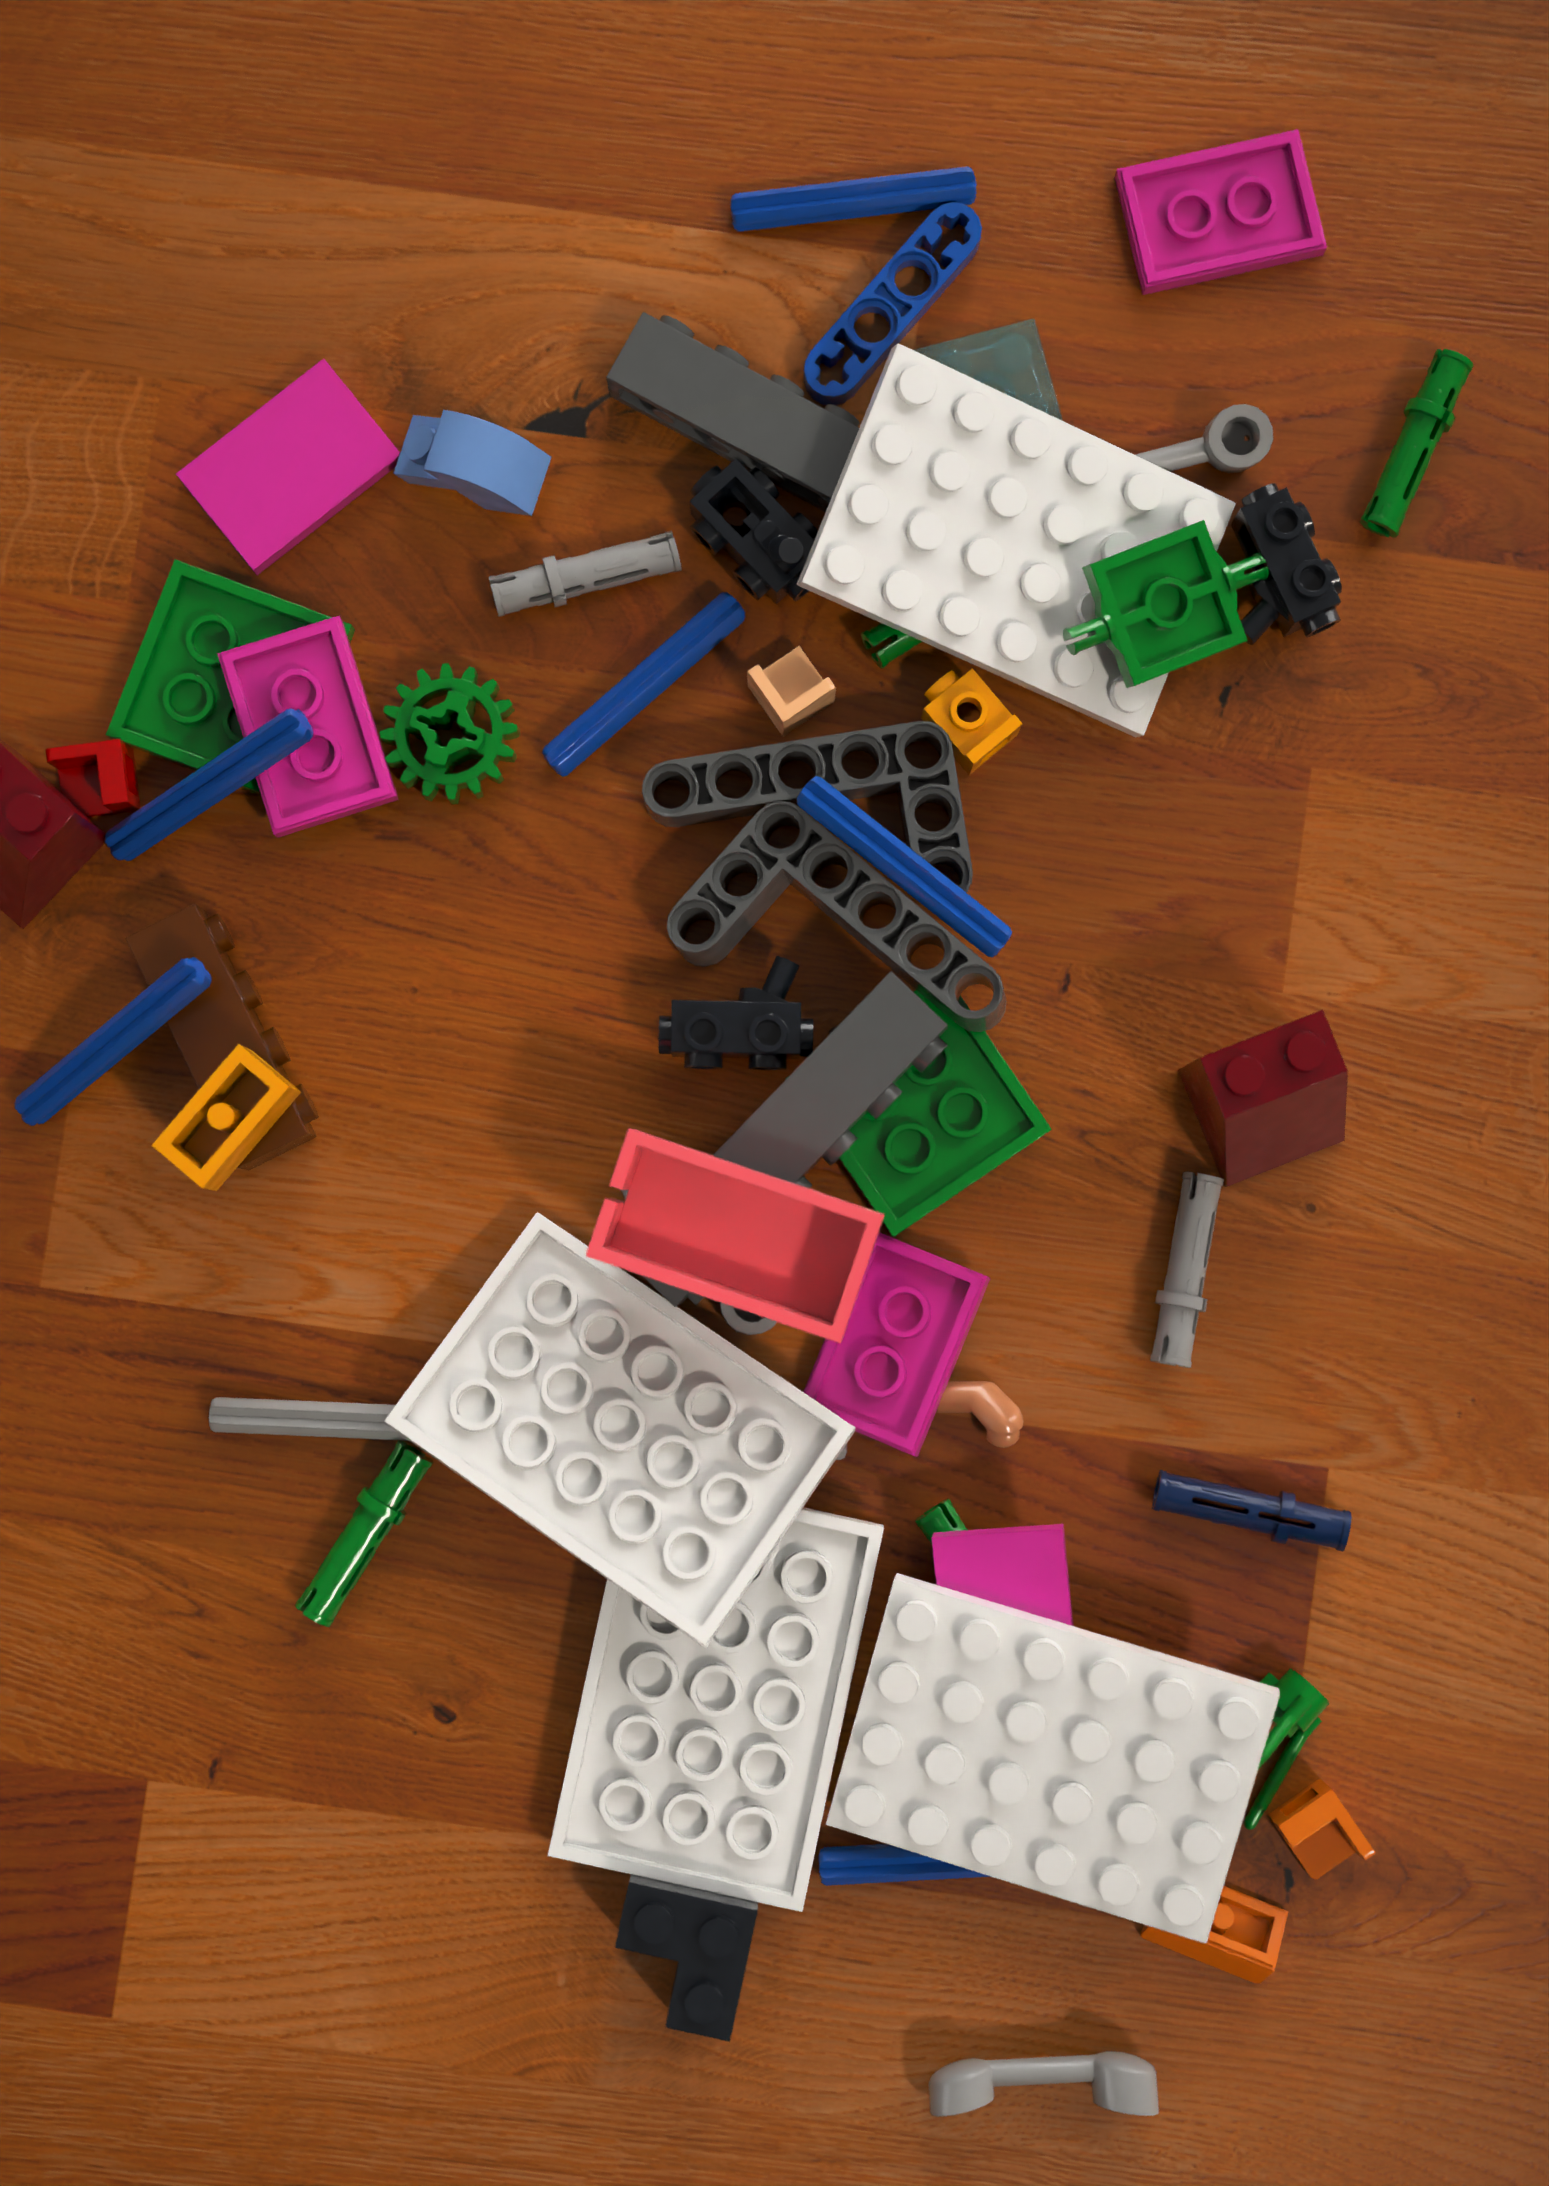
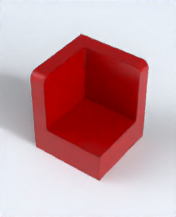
M113 739L45 749L47 763L58 769L61 793L87 817L132 812L141 808L134 749L123 740Z

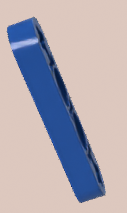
M950 202L940 205L932 211L810 351L805 360L803 381L807 393L813 400L822 405L832 404L836 406L845 403L853 397L888 357L891 348L901 342L974 258L979 248L982 226L978 215L972 208L963 203ZM960 224L965 228L963 236L965 244L962 245L954 240L941 253L939 264L947 268L942 270L932 256V253L939 247L943 232L941 226L943 225L947 229L952 230ZM921 246L924 247L925 250H926V252L923 251V250H921V249H919V248H920ZM913 266L924 270L929 276L931 283L928 290L918 296H907L900 292L896 287L894 278L903 268ZM870 312L878 313L885 317L890 326V332L887 337L875 343L860 339L854 328L857 319L863 314ZM844 339L846 345L854 353L843 367L842 378L845 383L841 385L837 381L832 380L824 386L819 383L821 377L819 365L823 363L829 368L836 365L843 357L845 345L838 341ZM857 356L866 359V361L861 363Z

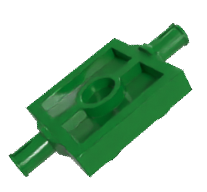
M1202 520L1084 566L1082 569L1095 602L1096 618L1071 628H1065L1063 630L1064 641L1086 633L1088 634V637L1068 644L1066 647L1072 655H1076L1078 652L1105 642L1115 656L1126 688H1129L1246 642L1248 640L1237 612L1236 590L1267 579L1269 576L1268 566L1244 574L1245 570L1263 564L1266 561L1260 553H1255L1251 557L1227 566L1226 562L1216 552L1205 521Z

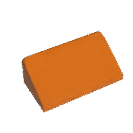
M1223 1886L1206 1944L1144 1924L1141 1937L1252 1983L1260 1984L1275 1971L1289 1911Z

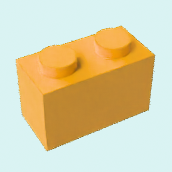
M238 1044L151 1146L202 1189L217 1191L299 1096L301 1091L253 1050Z

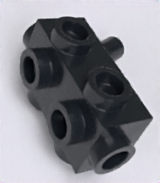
M735 459L723 471L719 466H715L707 471L691 490L695 497L690 500V512L696 520L690 526L692 533L713 555H716L723 548L739 565L733 571L735 578L756 600H759L765 594L776 605L787 594L794 601L801 599L809 590L798 586L797 582L818 530L799 512L793 517L790 516L775 500L780 496L776 486L757 467L748 472ZM732 507H739L746 512L747 517L743 520L742 525L733 526L723 518L726 510Z
M1276 483L1263 486L1245 496L1241 500L1244 507L1240 508L1231 523V527L1246 558L1253 556L1255 553H1260L1266 561L1251 568L1252 571L1267 566L1269 570L1267 579L1249 585L1251 594L1257 604L1241 620L1248 640L1246 643L1253 645L1275 621L1284 637L1301 629L1306 637H1310L1340 622L1341 619L1336 608L1341 603L1338 596L1342 592L1341 581L1332 562L1328 558L1321 560L1311 539L1315 535L1314 524L1305 505L1300 501L1294 503L1287 487L1279 491Z
M776 956L762 990L758 988H740L738 1001L672 1000L671 1016H659V1054H672L673 1057H684V1068L722 1069L723 1058H749L748 1069L786 1070L787 1059L808 1057L813 1052V1019L801 1018V1002H788L785 1000L800 966L788 959Z

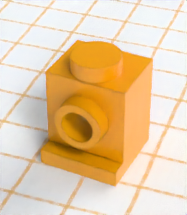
M973 668L961 678L954 670L949 671L924 694L931 703L923 709L921 719L933 722L945 730L952 743L954 758L969 775L1018 735L1023 724L1015 714L1012 715ZM965 702L973 703L980 711V718L974 722H965L959 718L957 707Z

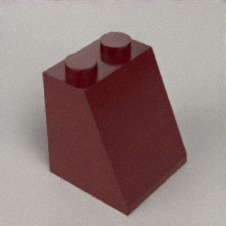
M0 739V909L20 928L24 929L104 845L106 833L19 752Z
M1323 1010L1200 1057L1178 1069L1219 1174L1224 1179L1223 1184L1225 1187L1345 1141L1348 1070Z

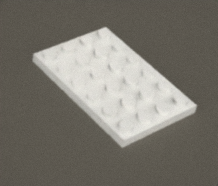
M897 343L891 348L797 585L1131 736L1140 737L1145 734L1168 673L1139 685L1126 688L1115 656L1105 642L1078 652L1076 655H1072L1068 651L1066 645L1086 638L1088 634L1086 633L1064 641L1063 630L1096 618L1095 602L1082 567L1202 520L1205 521L1213 546L1217 552L1236 503Z
M537 1212L385 1419V1423L700 1645L707 1648L855 1432V1427L680 1308L674 1307L667 1299L621 1268L585 1256L588 1249L587 1245Z
M803 1507L707 1648L700 1645L607 1579L548 1856L802 1912L884 1525Z
M897 1573L889 1595L826 1825L1206 1944L1280 1696L1279 1688Z

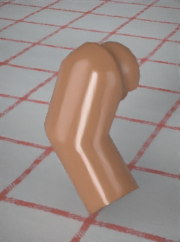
M948 1381L937 1408V1413H973L986 1428L987 1441L999 1448L1014 1445L1019 1440L1020 1429L1024 1423L1020 1408L995 1383L989 1381Z

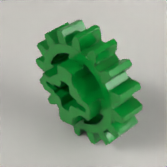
M442 663L440 678L431 680L423 669L418 670L417 679L420 686L413 691L408 686L400 683L396 689L404 701L401 707L385 705L383 709L385 716L395 723V728H387L380 731V739L384 744L397 746V749L391 751L385 759L391 769L406 765L407 768L403 771L400 781L409 789L421 780L423 782L422 795L428 801H432L435 798L439 789H445L450 803L458 804L460 789L468 787L472 794L479 799L483 797V788L480 783L483 779L488 777L491 781L498 784L504 781L497 767L499 761H516L517 755L515 751L505 745V740L520 737V730L517 724L503 722V719L509 717L515 711L510 699L494 702L500 690L498 683L494 679L485 682L481 687L477 686L478 673L473 667L469 666L461 679L455 678L449 663ZM447 695L444 702L429 709L422 708L428 701ZM476 702L488 713L492 725V734L486 733L485 729L474 726L472 720L476 712L474 708ZM453 722H457L466 738L463 737L462 740L451 738L447 747L443 746L442 741L434 730L438 731L439 728L449 730ZM409 734L425 741L428 747L424 756L426 760L424 766L414 758L411 752ZM472 758L479 760L470 769L453 774L455 766Z

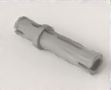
M667 531L650 536V538L591 551L575 557L556 560L554 555L542 558L543 564L511 573L489 576L488 578L498 616L501 617L505 614L552 602L554 607L567 605L566 599L580 596L581 594L608 589L659 574L681 571V562L672 531Z
M1183 1172L1181 1195L1164 1290H1157L1155 1303L1161 1305L1150 1361L1191 1368V1357L1199 1312H1206L1208 1299L1202 1298L1218 1201L1224 1179L1198 1173L1195 1176L1193 1172Z

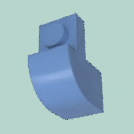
M443 410L441 418L413 415L393 474L409 484L456 490L486 510L532 516L551 456L523 437L494 423L467 414Z

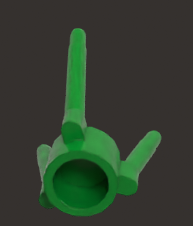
M1291 1668L1280 1680L1268 1672L1260 1681V1683L1279 1688L1280 1696L1272 1720L1274 1728L1268 1734L1258 1770L1286 1736L1290 1740L1244 1820V1826L1248 1830L1254 1829L1307 1738L1322 1722L1318 1716L1329 1705L1328 1700L1311 1683Z

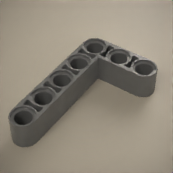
M930 721L909 722L667 760L654 765L647 772L643 780L642 795L648 814L655 822L665 827H681L755 815L764 806L776 801L791 802L798 806L797 797L803 788L792 789L786 786L781 781L779 772L788 762L802 761L813 769L815 776L823 778L849 800L897 793L905 844L932 866L945 864L952 867L959 877V887L966 893L972 883L973 869L952 743L945 730ZM925 741L932 744L937 750L939 762L928 769H918L907 761L904 754L905 748L911 743ZM864 751L875 759L877 770L870 777L855 779L844 771L841 764L843 758L851 752ZM731 770L745 773L753 784L750 791L738 799H730L723 796L716 787L718 779L724 773ZM668 780L682 782L690 791L687 801L682 806L674 809L664 808L654 800V793L657 787ZM925 803L939 804L947 811L949 824L937 832L927 831L917 823L915 810Z
M776 801L760 809L676 903L668 915L667 930L669 938L684 959L695 966L707 967L715 965L731 952L791 884L960 1027L973 1032L990 1030L1001 1021L1006 1011L1007 1001L1001 977L989 964L811 816L791 802ZM794 826L800 830L799 837L790 847L779 849L769 845L770 836L779 827ZM840 865L848 870L845 880L837 887L827 889L815 884L817 875L826 866ZM745 872L758 876L757 884L747 895L738 897L727 893L729 882L737 874ZM875 905H889L896 910L894 919L884 928L872 929L863 924L865 913ZM710 920L715 923L714 933L706 942L696 945L685 941L686 932L694 922ZM934 944L945 951L942 961L934 968L928 970L918 969L910 963L912 954L922 945ZM981 984L989 987L994 993L990 1004L984 1009L977 1011L967 1010L959 1004V997L962 991L968 986Z

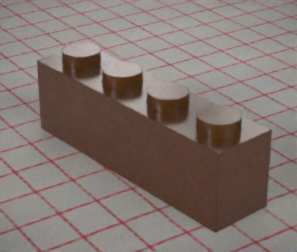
M193 904L125 938L148 986L183 958L190 959L196 957L203 962L205 969L211 974L212 981L210 986L166 1022L199 1089L238 1044L253 1050L289 1081L282 1066L291 1061L289 1053L274 1027L264 1030L254 1009L263 1004L261 996L246 970L238 974L236 973L227 954V951L235 948V945L218 913L209 917L205 910ZM302 1084L295 1086L301 1091L299 1096L237 1168L249 1171L317 1137L310 1122L319 1118L308 1092Z

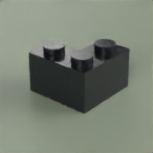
M631 1874L615 1948L678 1961L665 2028L730 2042L756 1922L758 1902Z

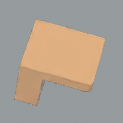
M800 646L764 670L757 664L747 671L749 689L783 737L835 702V685L829 677L824 680Z

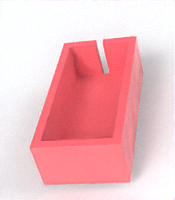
M629 1128L609 1185L620 1190H629L626 1200L624 1202L615 1198L604 1199L585 1256L841 1343L885 1214Z

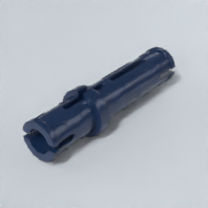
M1164 1470L1159 1471L1152 1501V1509L1155 1511L1162 1510L1216 1524H1225L1270 1534L1272 1542L1286 1544L1288 1539L1335 1548L1337 1551L1343 1552L1347 1545L1352 1516L1350 1511H1339L1295 1501V1494L1281 1491L1277 1497L1225 1484L1170 1474ZM1193 1497L1202 1498V1499H1206V1500H1211V1501H1216V1502L1225 1503V1504H1229V1505H1234V1506H1238V1507H1243L1244 1509L1240 1510V1509H1236V1508H1231V1507H1226V1506L1217 1505V1504H1213V1503H1208V1502H1204V1501H1199V1500H1195V1499H1192V1498H1193ZM1259 1512H1266V1513H1270V1514L1279 1515V1516H1281V1517L1290 1518V1519H1298V1520L1307 1521V1522H1310V1523H1309V1524L1299 1523V1522H1295V1521L1286 1520V1519L1280 1518V1517H1275V1516L1272 1517V1516H1268V1515L1259 1514Z

